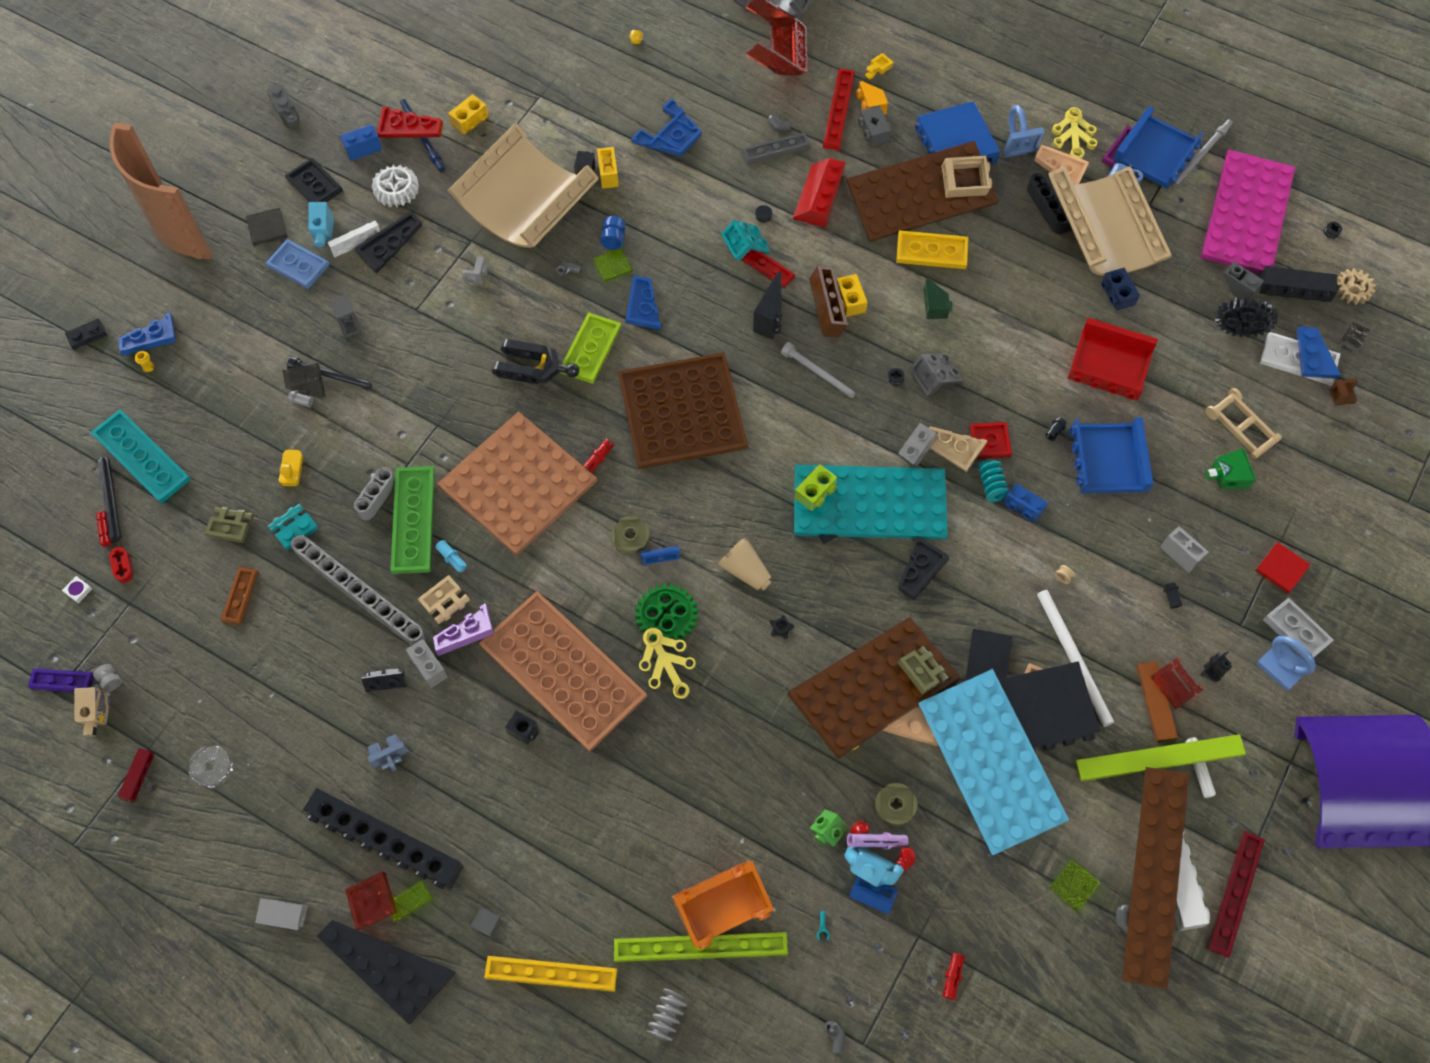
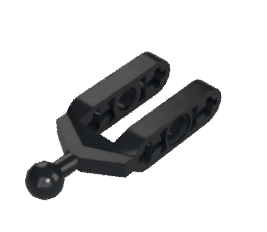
M505 339L502 343L501 351L504 354L541 361L542 355L545 354L546 363L544 369L541 370L499 361L495 362L492 368V373L499 378L532 384H546L559 372H564L569 377H576L580 373V368L575 363H570L567 366L560 365L555 349H550L545 345Z

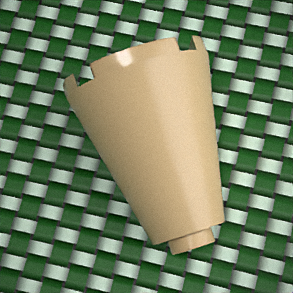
M746 537L740 540L727 556H724L718 563L722 569L756 590L762 589L764 591L772 583L770 581L771 575Z

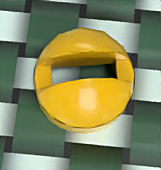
M632 30L630 32L631 43L635 45L641 43L643 33L638 30Z

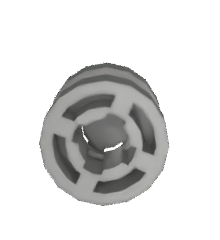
M104 664L93 673L94 678L97 682H100V687L105 692L115 690L122 683V679L118 674H115V669L111 664Z

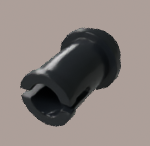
M1060 417L1052 421V426L1045 433L1046 438L1050 441H1055L1060 432L1066 428V421Z
M1174 582L1164 585L1165 589H1163V592L1167 595L1170 608L1175 609L1183 606L1178 592L1179 586Z

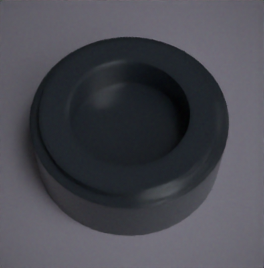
M767 205L757 207L755 218L762 223L769 222L772 219V209Z

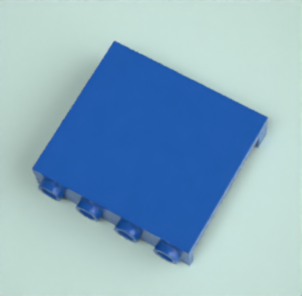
M974 101L918 116L915 130L917 134H920L922 144L926 146L928 154L975 141L981 156H986L991 164L998 161L1000 150Z
M1148 106L1118 148L1113 161L1141 171L1143 177L1168 189L1171 183L1175 184L1180 176L1178 173L1185 170L1188 164L1186 161H1191L1195 154L1194 150L1200 148L1203 142L1200 140L1203 133L1201 132L1195 138L1152 117L1154 108Z
M1143 417L1135 418L1133 423L1079 424V418H1076L1073 426H1070V436L1074 440L1072 452L1076 455L1074 467L1075 470H1078L1077 486H1080L1081 493L1149 492L1153 485Z

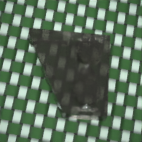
M319 363L282 370L286 389L297 390L300 393L318 398H326Z

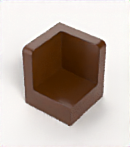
M1357 378L1339 380L1334 383L1330 393L1335 406L1357 402L1353 390L1358 383Z

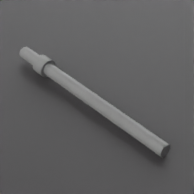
M1228 119L1222 126L1217 128L1213 137L1187 164L1185 170L1179 173L1180 176L1176 183H1171L1174 187H1177L1213 145L1226 135L1227 130L1233 124L1232 120Z

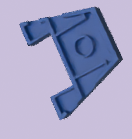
M671 98L663 106V112L673 119L655 137L640 129L631 138V141L639 146L681 157L701 137V130L684 114V110L677 106L676 101Z

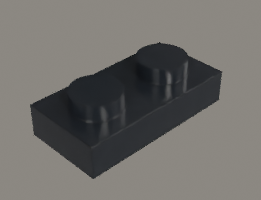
M98 318L66 332L65 335L71 348L75 350L106 336L107 333Z

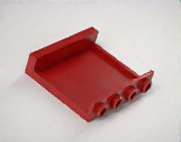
M1087 318L1067 379L1138 401L1143 392L1142 388L1158 339Z

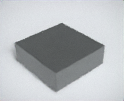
M481 907L471 928L491 937L501 917Z

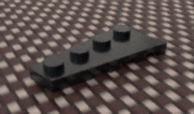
M410 211L355 247V251L377 274L422 227V222Z

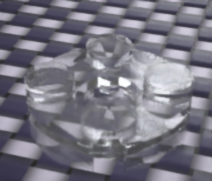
M219 746L202 747L191 756L189 761V775L191 779L198 785L207 788H214L224 782L233 769L231 757ZM215 762L214 768L206 771L208 768L206 764Z

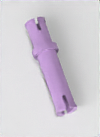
M884 832L883 834L850 833L847 836V844L849 847L906 848L908 846V837L905 834L891 835L889 832Z

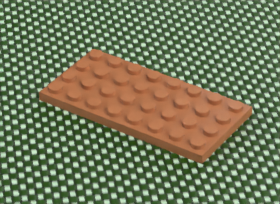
M538 591L493 630V635L485 637L479 643L480 647L589 753L648 697L631 678Z

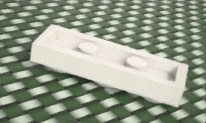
M373 221L329 241L328 245L334 258L355 249V247L380 232L379 226L376 221Z

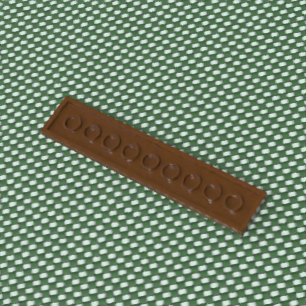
M1150 767L1145 768L1122 973L1123 982L1168 989L1189 773Z

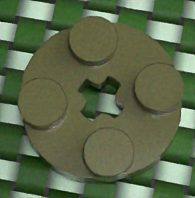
M623 517L612 527V543L620 553L635 554L644 551L649 542V528L638 517ZM630 531L635 535L631 539L625 536Z
M891 783L877 794L875 809L881 821L892 826H902L909 823L917 811V798L906 785ZM894 800H898V803L902 804V807H899L898 810L894 809L890 804Z

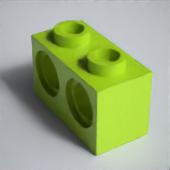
M819 464L795 489L794 498L810 511H813L824 503L825 497L828 494L832 495L837 489V477ZM820 481H825L827 484H821ZM807 494H814L815 496L809 497Z

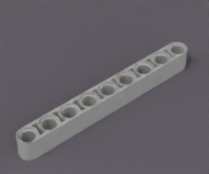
M302 535L293 538L291 546L301 560L406 643L412 646L422 639L426 641L425 634L417 623L311 540ZM329 567H333L332 570L326 571ZM343 578H347L346 581L340 582ZM357 589H362L359 593H354ZM371 600H376L375 603L368 604ZM390 611L388 615L382 616L384 612ZM405 622L402 627H397L399 623ZM416 633L419 634V636H418L417 638H414V639L411 638L412 635H414V634H416Z

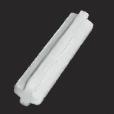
M1190 738L1186 740V743L1198 741V739ZM1206 763L1193 764L1203 796L1205 798L1215 796L1216 792Z

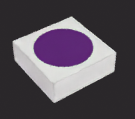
M76 576L62 591L79 603L92 588Z

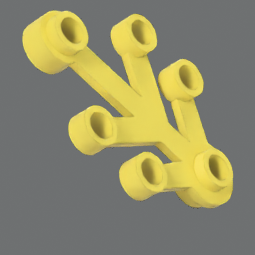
M1072 107L1066 112L1065 119L1053 126L1052 133L1056 136L1061 135L1054 139L1053 147L1056 149L1062 148L1063 143L1071 137L1072 149L1070 155L1083 159L1084 150L1079 146V138L1087 143L1086 147L1089 150H1094L1098 142L1091 137L1095 135L1097 129L1082 119L1080 109ZM1070 124L1071 128L1061 135L1063 128ZM1078 124L1084 129H1086V131L1083 132L1081 129H1079Z
M657 628L646 630L643 635V641L647 646L643 659L639 663V668L642 671H649L652 667L650 660L654 649L658 655L653 675L648 682L649 686L653 689H658L661 686L660 677L664 667L674 684L673 694L680 699L686 698L690 693L689 686L681 682L671 662L683 665L687 669H693L696 666V661L692 657L684 658L667 653L662 645L674 647L678 652H683L687 647L685 641L663 637L662 632ZM655 634L657 639L651 642L650 636ZM679 642L684 644L682 649L677 648ZM692 660L693 666L688 667L686 662ZM645 661L649 663L647 669L642 668V663ZM653 679L658 680V685L655 687L651 684ZM680 687L685 688V693L682 695L678 692Z

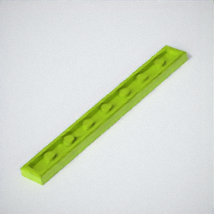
M1238 734L1076 760V766L1080 782L1145 772L1146 767L1165 769L1245 756L1246 752L1241 736Z
M787 932L717 935L711 940L712 944L703 949H700L699 946L695 948L689 936L614 939V962L788 956Z

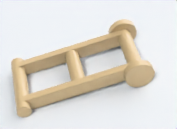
M1232 388L1228 392V397L1215 407L1208 406L1205 412L1210 419H1218L1251 452V458L1256 460L1280 441L1282 436L1279 433L1275 434L1241 401L1243 398L1241 392L1236 388ZM1232 402L1248 417L1237 427L1221 412ZM1253 423L1269 438L1259 448L1242 433Z

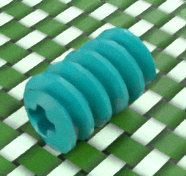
M987 460L978 464L979 474L981 475L982 485L985 489L984 493L988 502L1000 501L1009 492V489L1005 488L1008 485L1007 482L1003 481L1006 477L1002 474L1004 472L1003 468H1000L1002 466L1001 461Z

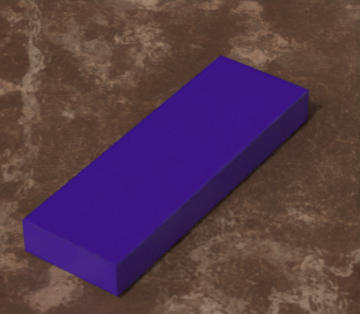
M33 668L28 688L32 690L75 692V688H91L94 676L92 672Z

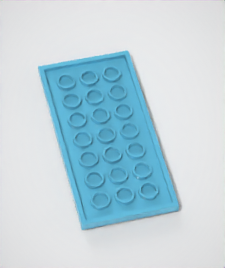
M993 669L918 703L992 856L1069 821Z

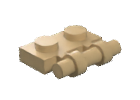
M448 575L419 597L418 601L430 615L436 611L440 613L434 618L440 624L444 620H449L451 615L458 609H463L470 599L466 594L460 599L457 597L462 590ZM452 600L453 604L449 606L447 609H444L443 606L447 602Z

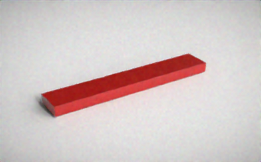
M840 68L838 70L823 148L840 150L855 75L853 70Z

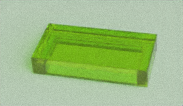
M420 881L384 903L393 922L397 923L433 899L424 883Z

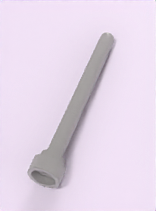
M787 342L781 350L783 356L786 358L793 357L850 398L855 396V392L798 353L792 343Z

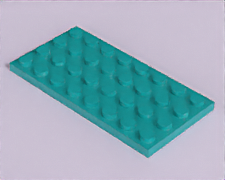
M795 464L794 496L795 489L818 465ZM822 465L837 477V489L832 495L828 494L825 497L824 503L813 511H810L794 498V535L819 536L824 534V536L838 535V537L917 539L919 536L922 539L947 540L948 537L945 469ZM820 481L821 484H827L825 481ZM807 494L809 497L815 496L814 494Z

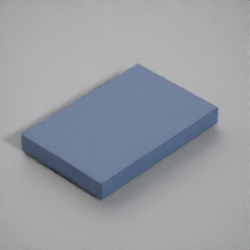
M288 239L265 263L268 268L306 289H309L330 265L329 261Z

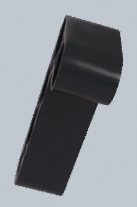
M1041 173L1032 174L1027 186V192L1051 230L1056 234L1072 231L1061 203L1045 176Z

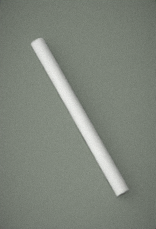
M1048 590L1041 591L1037 596L1070 662L1079 661L1092 706L1102 726L1107 727L1113 724L1114 720Z

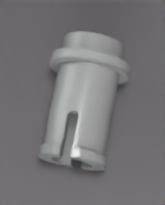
M295 390L289 393L288 401L292 405L299 404L310 408L313 404V397L300 394Z

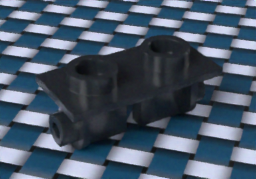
M1229 651L1222 655L1218 652L1209 659L1210 661L1203 666L1205 669L1200 675L1202 676L1206 673L1212 681H1220L1232 667L1230 661L1226 658Z
M399 667L386 670V674H383L382 670L368 671L367 674H363V677H361L365 692L406 687L403 678L405 677L404 669Z

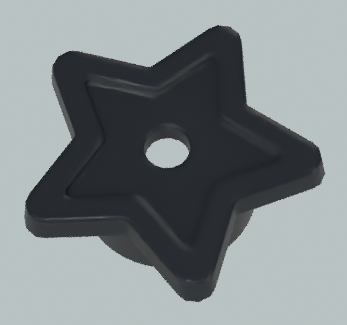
M782 615L777 620L769 621L773 627L772 637L780 635L784 639H788V632L795 627L786 620L785 615Z

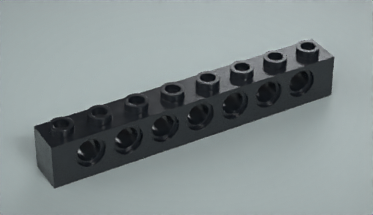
M318 788L315 789L303 808V811L308 815L306 818L317 824L320 821L325 824L324 828L333 833L336 831L343 833L342 837L350 842H353L354 839L357 840L365 850L371 852L374 849L378 851L379 857L387 861L390 858L397 861V866L404 870L408 868L414 870V874L423 880L426 877L434 880L432 884L441 889L445 887L451 889L464 867L460 861ZM332 808V814L325 817V811ZM345 818H351L348 825L342 826ZM363 827H369L366 834L360 835V830ZM381 836H387L383 844H377ZM400 845H404V851L400 854H396V848ZM423 855L421 862L413 863L415 856ZM435 864H441V869L438 872L433 873L431 871Z

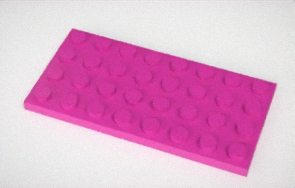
M1228 149L1200 258L1228 266L1236 262L1248 271L1261 274L1265 266L1273 267L1295 167Z

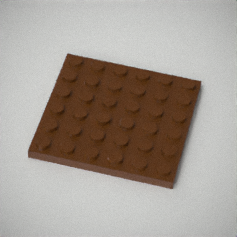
M725 352L618 371L638 469L748 449Z

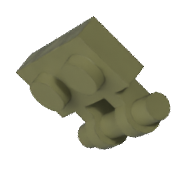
M225 506L222 508L215 507L214 514L219 515V517H210L204 534L211 538L244 543L249 525L243 521H252L254 514L243 509L237 511ZM233 517V518H235V521H234V520H228L227 518Z
M922 646L918 649L921 656L914 650L899 659L898 664L921 694H924L939 684L940 681L937 677L942 682H945L949 677L946 675L943 666H939L935 661L932 652L927 651Z

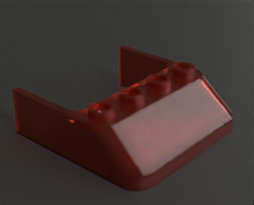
M751 0L746 4V8L770 24V48L761 42H757L746 52V55L775 74L803 75L808 70L806 26L803 22L769 0Z

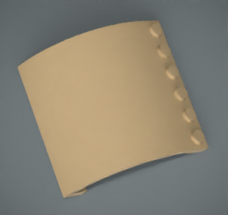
M515 123L447 191L472 218L488 231L513 245L531 248L535 247L593 186L599 177L589 165L585 166L577 175L561 168L543 155L527 139V135L519 125Z
M1131 166L1119 170L1111 176L1082 184L1072 183L1066 167L1048 173L1091 272L1104 276L1107 272L1125 267L1127 273L1171 258L1172 254Z

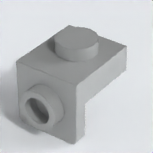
M477 256L474 270H463L464 281L472 285H482L484 276L488 274V265H486L484 257Z

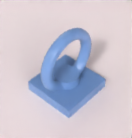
M1013 105L1009 111L1010 136L1003 151L1005 158L1037 152L1045 134L1043 127L1028 130L1024 110L1019 105ZM1016 113L1020 120L1021 131L1017 132L1015 124Z
M1288 636L1276 637L1272 642V648L1256 663L1286 692L1303 675L1312 674L1316 667L1315 660L1310 651L1302 643Z

